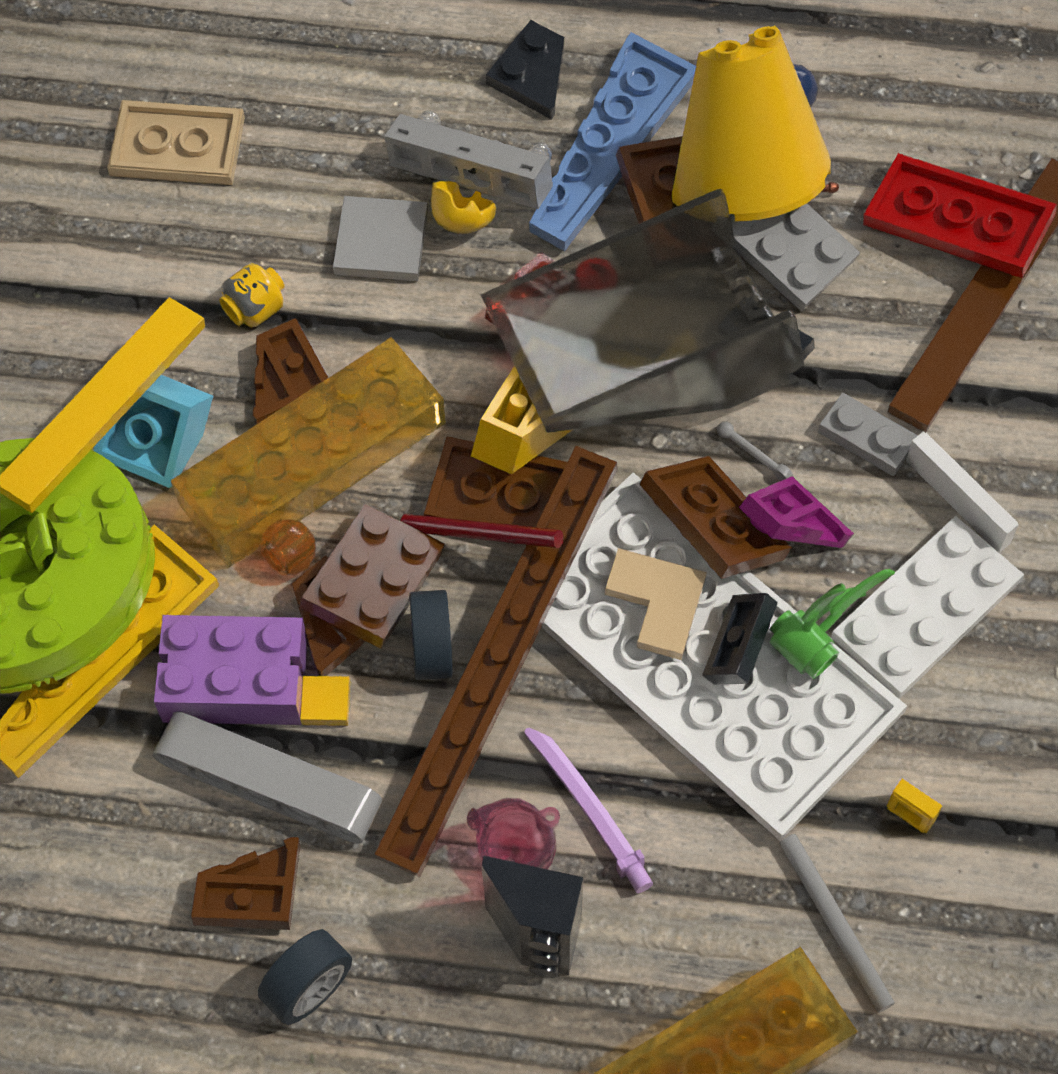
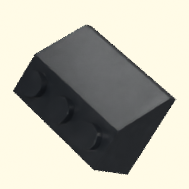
M484 855L481 867L485 908L521 965L529 966L531 973L541 977L557 978L558 973L569 975L582 920L584 877Z

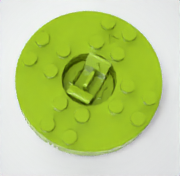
M35 438L0 442V475ZM90 450L33 513H30L0 493V694L30 690L32 684L41 687L42 681L49 684L51 678H54L56 681L95 660L131 624L148 593L155 563V545L152 539L153 534L150 533L151 527L148 525V518L133 487L121 470L111 461L93 450Z

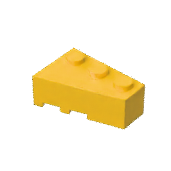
M531 338L482 416L471 457L513 474L600 411L612 373Z

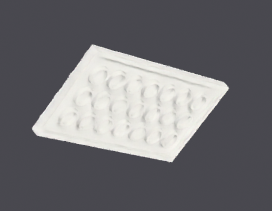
M632 473L602 501L545 618L542 628L781 841L905 713L907 705L835 644H833V647L840 653L820 676L812 679L807 673L800 674L769 643L774 635L769 629L748 684L713 685L703 677V671L732 595L768 593L774 598L778 604L770 622V627L787 610H790L793 614L797 611L750 571L721 579L639 485L642 479L635 473ZM618 548L707 572L682 660L637 648V641L648 607L605 595V588Z

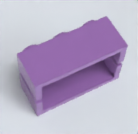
M163 615L159 656L162 663H158L154 696V704L162 722L169 723L174 712H182L208 723L302 725L300 720L302 677L305 676L308 643L303 618Z

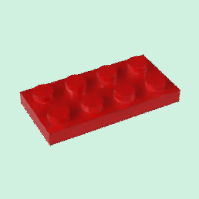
M898 153L863 214V225L1023 278L1056 215L1057 204Z

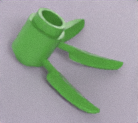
M891 569L882 570L868 577L855 587L846 589L843 583L837 584L818 598L806 612L799 610L793 614L790 610H787L770 627L769 630L774 635L769 643L800 674L807 673L812 679L817 678L835 661L840 653L833 647L834 640L826 631L853 602L860 597L866 596L868 590L894 575L895 571ZM830 611V615L818 626L815 622Z

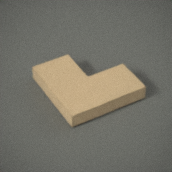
M618 548L605 588V595L648 607L637 641V648L682 660L707 572Z

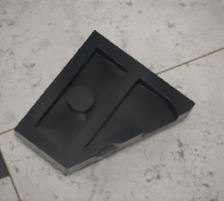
M530 20L487 72L486 85L552 120L556 110L557 90L559 89L565 37Z

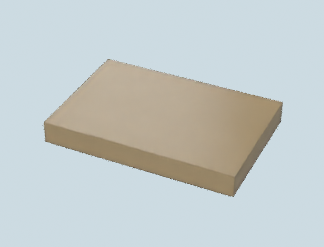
M122 100L107 167L109 175L114 177L233 185L245 119L244 111L238 108Z

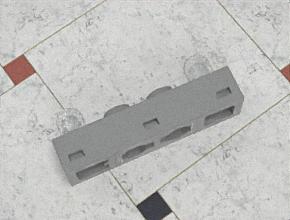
M431 110L423 111L417 118L399 114L384 136L390 166L440 181L457 182L461 187L535 209L540 208L553 187L550 166L552 150L544 142H535L528 150L497 140H490L462 130L441 126L439 115Z

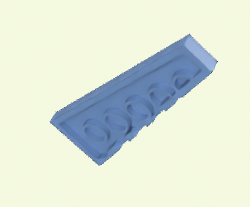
M630 32L610 69V75L602 89H599L594 99V105L587 119H584L581 123L576 140L570 151H567L562 159L557 175L552 178V189L540 208L534 212L529 222V232L565 251L621 179L622 174L615 156L618 148L651 140L693 85L696 66Z

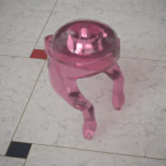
M504 798L484 805L477 810L472 808L468 812L467 824L471 830H477L476 840L481 861L485 855L548 869L551 866L557 849L554 829L560 822V813L556 808L546 807L545 809L538 810L535 805L521 798ZM553 816L554 820L549 821L546 817ZM514 848H518L520 850V853L513 854L511 850Z

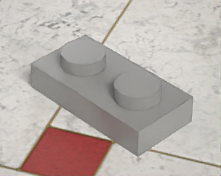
M843 392L824 417L818 429L819 434L893 477L907 458L912 440L918 436Z

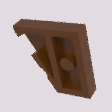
M299 837L287 838L283 840L284 846L259 856L256 851L238 857L231 864H219L198 872L191 913L193 926L290 930L300 854Z

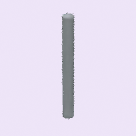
M792 834L780 841V846L877 1012L880 1013L895 1004L893 998L797 835Z

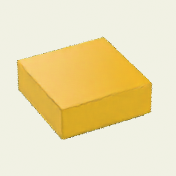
M303 676L301 724L348 726L350 677Z
M902 778L890 796L887 809L922 833H927L936 821L942 805Z

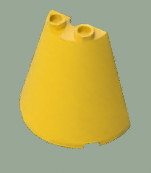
M776 26L758 28L754 33L748 35L749 41L743 45L737 41L727 40L718 43L714 48L698 53L672 191V202L689 213L709 219H714L715 213L734 214L735 221L766 219L788 213L807 204L825 188V178L828 174H831L830 155L780 30Z

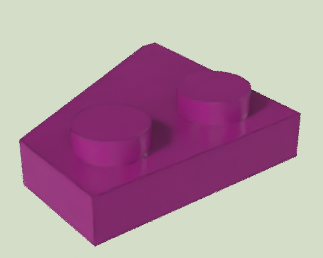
M793 476L748 494L739 507L750 518L752 525L757 530L768 534L773 539L842 548L854 535L847 526Z

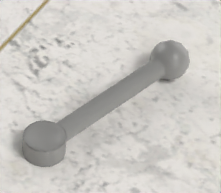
M723 421L718 425L717 433L720 437L730 438L772 470L778 480L782 481L793 476L792 471L787 466L777 464L736 433L730 422Z

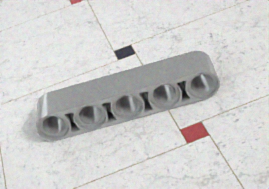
M182 712L173 713L152 755L158 762L174 771L352 843L361 844L382 801L378 793L362 784Z

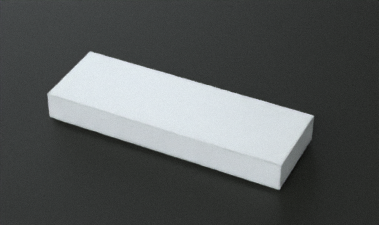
M923 431L911 442L906 462L997 552L1000 553L1009 546L1017 530L1018 522L927 433Z

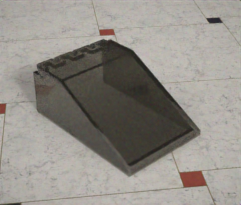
M722 189L709 192L480 294L546 433L730 409L790 382L789 374L804 365L797 318L794 312L786 310L774 316L771 309L766 306L767 302L754 279L748 275L749 271L735 248H731L736 246L727 199Z

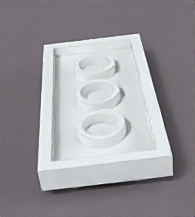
M955 516L833 630L831 638L876 680L900 699L1021 582L1024 574Z

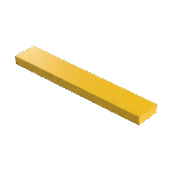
M169 297L0 475V493L30 513H33L206 327L204 318Z

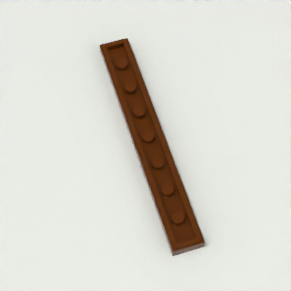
M1051 158L1028 195L1057 204L1056 215L1023 278L984 265L980 266L890 403L887 412L925 433L928 431L1058 229V161Z

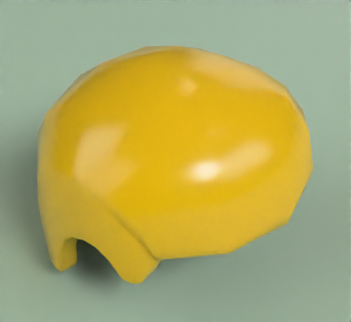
M438 181L432 184V214L437 224L444 229L458 234H469L483 229L494 219L496 205L492 200L482 198L481 192L475 191L471 197L467 198L461 194L457 182Z

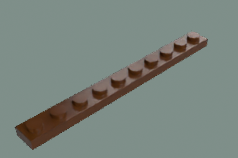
M575 446L536 525L538 528L561 530L563 533V543L560 548L526 545L375 852L377 859L419 878L421 877L618 470L616 461Z

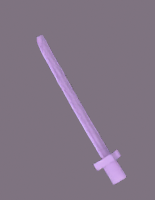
M526 728L525 737L570 792L616 859L617 872L620 877L627 876L636 893H642L649 889L653 882L644 869V856L639 849L634 852L605 807L555 741L543 733Z

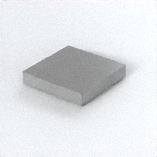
M344 196L333 263L334 275L418 281L428 214L427 202Z

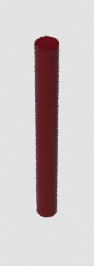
M403 514L400 519L401 522L431 535L560 548L563 543V533L557 529Z

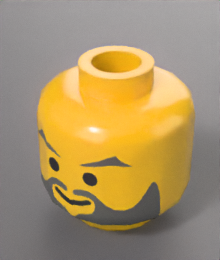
M251 263L244 266L222 283L221 291L223 296L219 298V302L227 316L236 325L245 324L249 327H256L283 307L281 290L285 288V285L273 268L269 267L265 270L263 267Z

